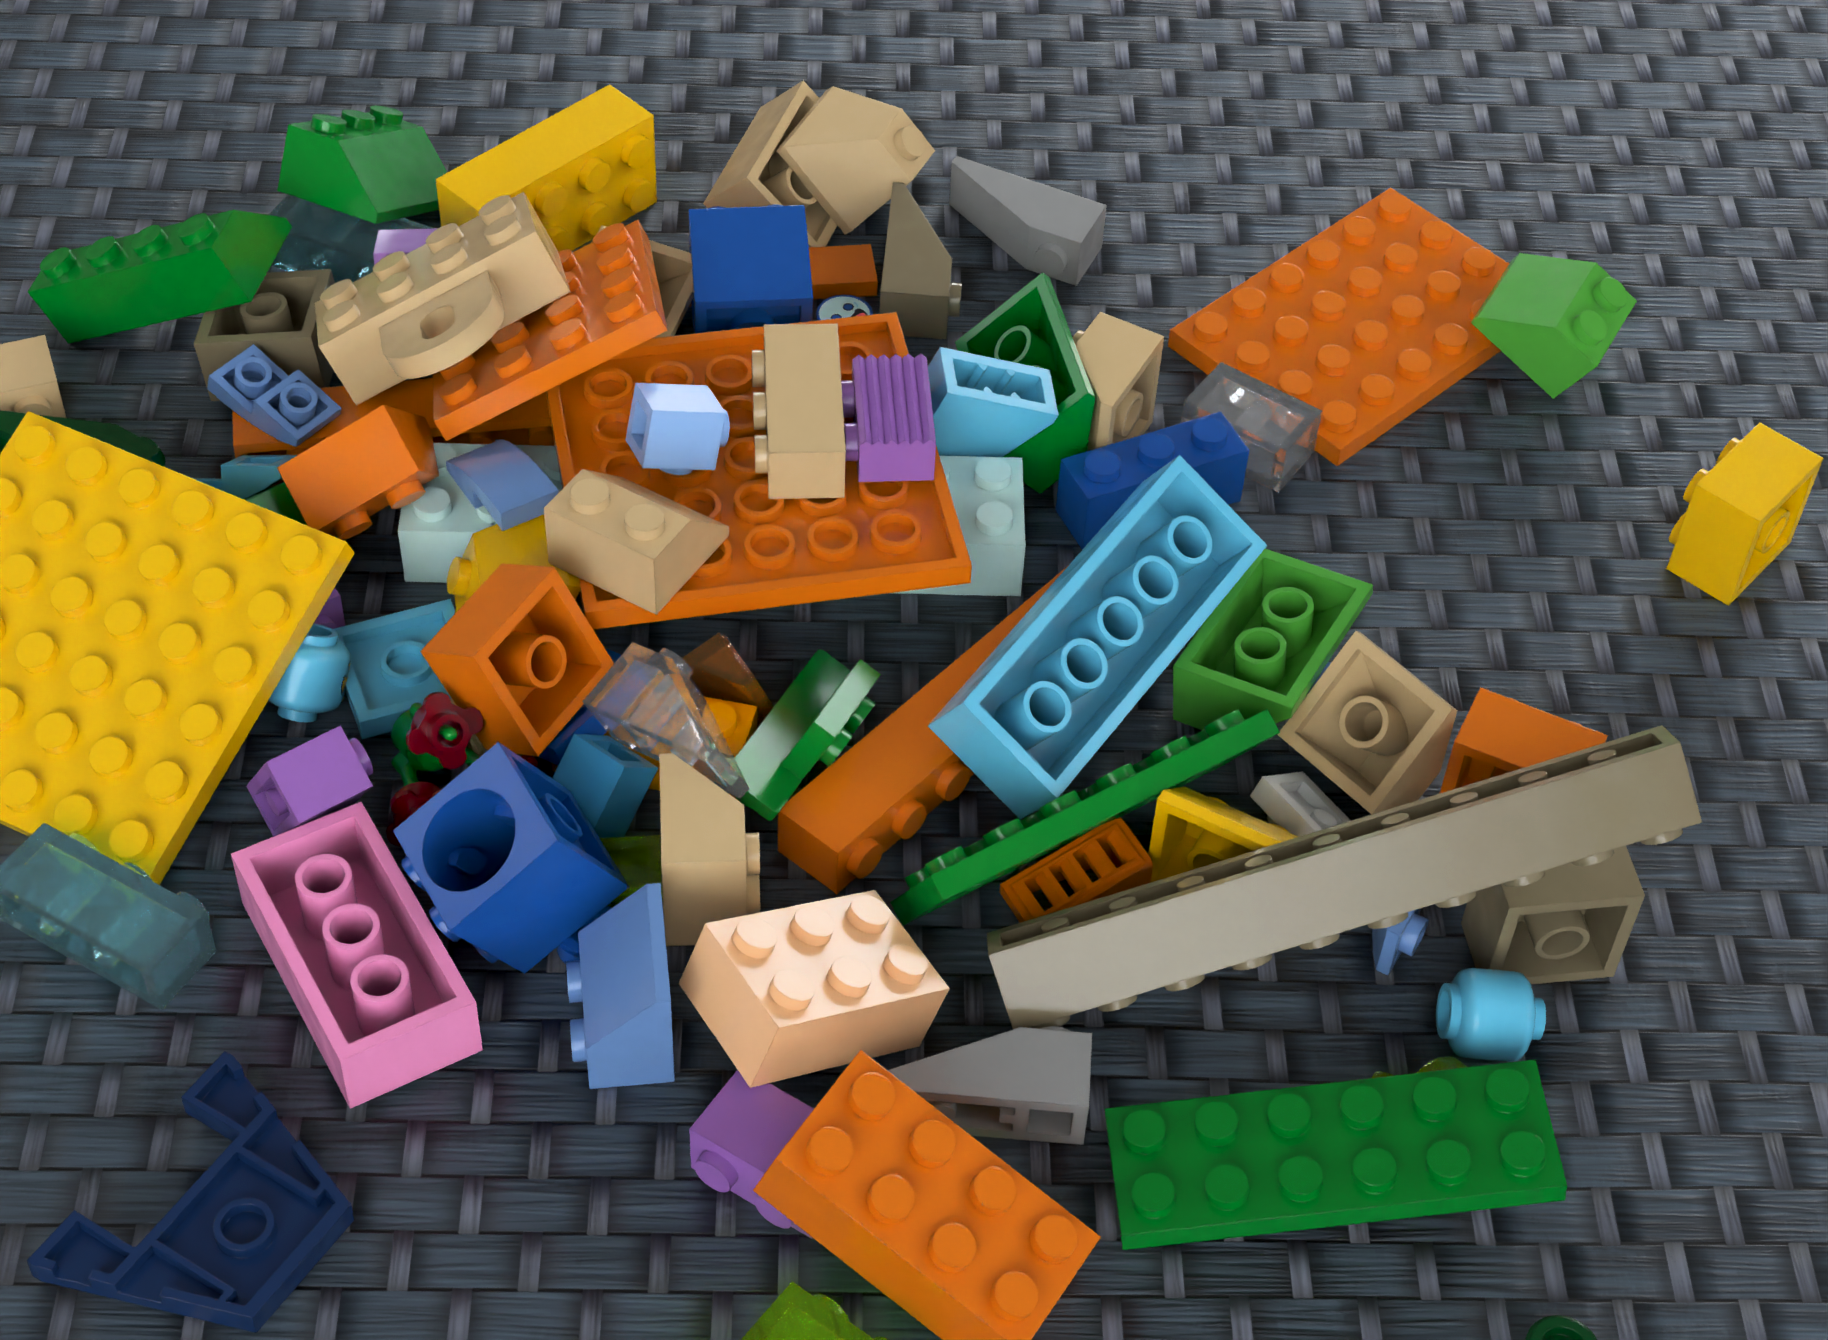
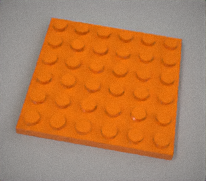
M897 312L789 323L838 324L841 380H852V359L857 355L865 359L871 354L876 358L883 354L888 358L895 354L903 358L909 354ZM764 326L652 338L546 391L562 489L582 469L619 476L729 526V536L657 615L579 578L583 614L593 629L971 583L972 564L937 446L934 480L858 482L856 461H845V498L768 499V473H755L754 435H766V429L754 430L753 392H765V387L752 386V350H764ZM635 383L707 385L722 408L727 411L730 422L729 438L727 444L719 448L715 470H693L686 475H674L663 472L660 469L641 467L625 440ZM844 418V423H853V418Z

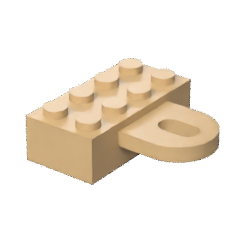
M524 192L513 198L509 195H503L489 201L479 210V216L460 226L456 223L444 225L432 232L427 237L426 244L406 255L403 251L389 254L375 264L372 273L355 282H352L350 279L339 281L328 287L321 294L320 300L315 302L318 347L356 406L406 379L425 377L462 361L482 347L498 330L570 293L558 250Z

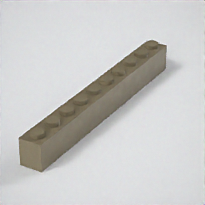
M1661 725L988 932V956L1013 1029L1019 1027L1037 1029L1048 1026L1060 1027L1070 1020V1015L1096 1007L1102 1012L1119 1010L1135 1002L1138 994L1161 987L1168 991L1184 990L1202 982L1205 978L1204 974L1232 966L1234 970H1249L1259 967L1270 961L1273 953L1296 946L1305 950L1328 946L1340 938L1341 932L1364 925L1372 929L1391 927L1404 921L1408 917V912L1433 904L1439 908L1460 906L1473 900L1477 895L1476 891L1502 883L1507 887L1529 885L1542 879L1545 876V870L1572 862L1576 866L1594 865L1612 857L1614 854L1613 849L1636 842H1641L1645 845L1666 843L1680 837L1683 834L1682 828L1702 823L1681 742Z

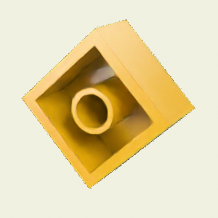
M1760 422L1742 440L1735 437L1732 438L1719 455L1716 465L1710 471L1704 468L1700 469L1688 484L1683 500L1688 502L1689 505L1687 511L1677 521L1669 536V542L1674 545L1666 569L1729 606L1791 543L1823 457Z

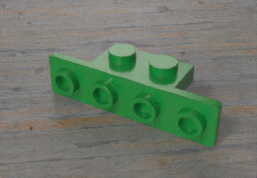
M818 649L720 776L719 783L735 795L746 807L753 809L766 820L772 821L815 763L820 760L830 767L853 736L852 734L876 704L866 695L881 674L861 659L850 671L826 651Z

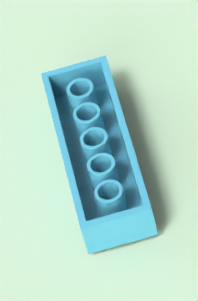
M1180 455L1136 488L929 723L928 727L1021 820L1039 810L1045 804L1059 798L1268 545Z

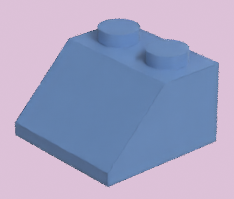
M661 883L644 885L578 932L580 960L566 961L569 1003L583 1002L584 1018L570 1019L572 1061H587L589 1089L675 1082L671 995Z

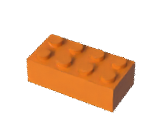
M862 1050L858 1052L806 1118L753 1189L760 1197L942 1340H1032L1101 1238V1236Z

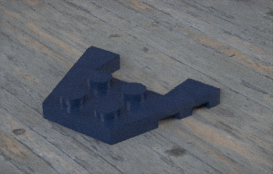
M224 1051L181 1098L185 1112L233 1142L136 1247H132L74 1210L26 1260L33 1277L42 1282L257 1333L355 1219L351 1203L301 1140L296 1141L277 1117L274 1106L262 1091L258 1093L245 1077L243 1068L236 1058Z

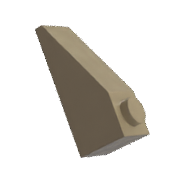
M893 182L880 290V314L897 312L904 336L946 339L948 316L959 317L962 283L951 282L952 258L906 185Z

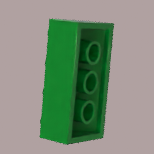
M233 209L209 216L205 213L196 214L184 222L165 227L151 225L136 234L116 239L113 236H107L99 239L92 245L72 250L62 247L51 252L40 263L41 271L29 288L28 293L68 344L252 301L292 229V225L284 217Z

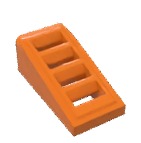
M1119 817L1094 828L1000 884L999 893L1021 923L1148 884L1151 881L1153 863L1151 857L1131 829ZM1092 869L1098 880L1092 882L1086 874V870ZM1064 879L1075 893L1068 897L1059 884ZM1041 889L1053 907L1044 911L1032 894L1033 892Z

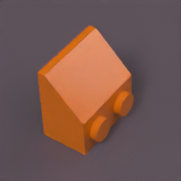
M384 404L277 467L307 526L331 536H337L341 540L349 539L368 529L373 523L370 516L390 505L391 509H398L416 501L426 492L423 485L439 476L431 429L425 417Z

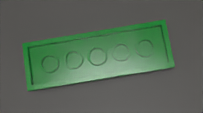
M1239 709L1208 724L1204 727V730L1189 738H1186V736L1180 737L1150 753L1149 757L1134 765L1131 762L1100 777L1095 781L1096 783L1079 792L1073 790L1039 808L1040 811L1023 820L1016 818L982 836L983 839L964 849L960 846L926 863L924 868L904 878L909 890L890 903L901 925L904 926L1076 840L1094 828L1156 800L1163 790L1182 787L1230 763L1277 735L1280 731L1268 709L1244 720Z
M1536 1059L1105 1109L1106 1129L1123 1250L1565 1201L1567 1182Z

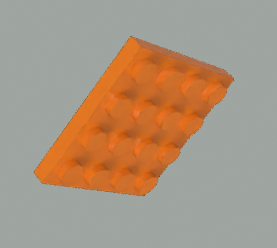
M639 220L626 226L623 223L610 225L597 233L592 243L574 252L569 249L559 251L570 293L498 330L477 351L462 361L433 374L434 423L446 441L668 331L650 241Z

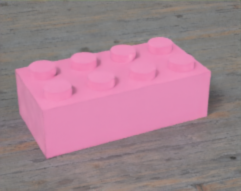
M362 802L231 853L242 904L350 1109L483 1050L476 1001Z

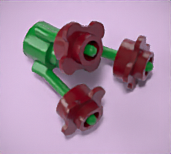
M443 692L429 694L424 699L423 705L421 703L412 704L409 710L397 718L392 728V742L400 751L392 759V766L401 775L404 785L395 793L390 801L393 823L387 827L386 835L389 842L395 846L401 845L393 830L441 790L434 784L418 782L416 771L418 769L422 771H436L442 768L456 769L464 763L470 766L481 757L467 747L472 735L480 732L483 727L481 712L474 707L463 709L452 704L450 697ZM521 756V758L538 768V760L533 756Z

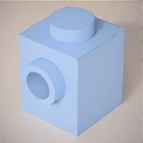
M635 383L625 440L641 467L660 469L663 472L674 475H686L693 470H715L719 448L724 447L729 438L730 422L727 411L722 408L707 385Z

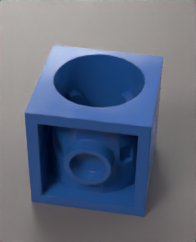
M772 204L761 207L726 208L715 206L706 209H689V253H691L693 299L691 301L693 334L761 327L764 324H789L812 321L813 289L805 205L784 206Z
M499 742L393 830L407 855L401 860L405 872L418 887L428 893L435 905L429 910V914L438 929L453 942H458L462 938L471 943L487 961L494 964L501 960L524 974L629 888V885L571 791Z

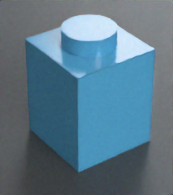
M574 734L552 779L571 791L599 838H621L625 836L658 767L610 736Z

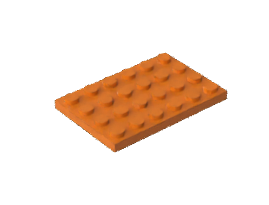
M1389 188L1170 329L1168 347L1331 463L1339 466L1501 351L1471 321L1509 263L1420 207L1406 196Z

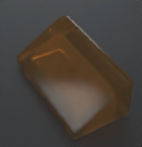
M717 633L681 659L682 665L704 697L757 706V728L774 706L725 634L721 636L720 633Z

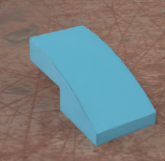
M241 455L220 465L221 479H193L245 499L283 480L277 467L297 455Z

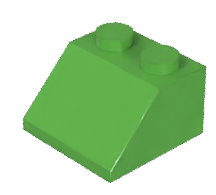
M1519 253L1512 259L1471 323L1554 399L1598 366L1637 300L1625 290L1618 280L1612 278L1596 262Z

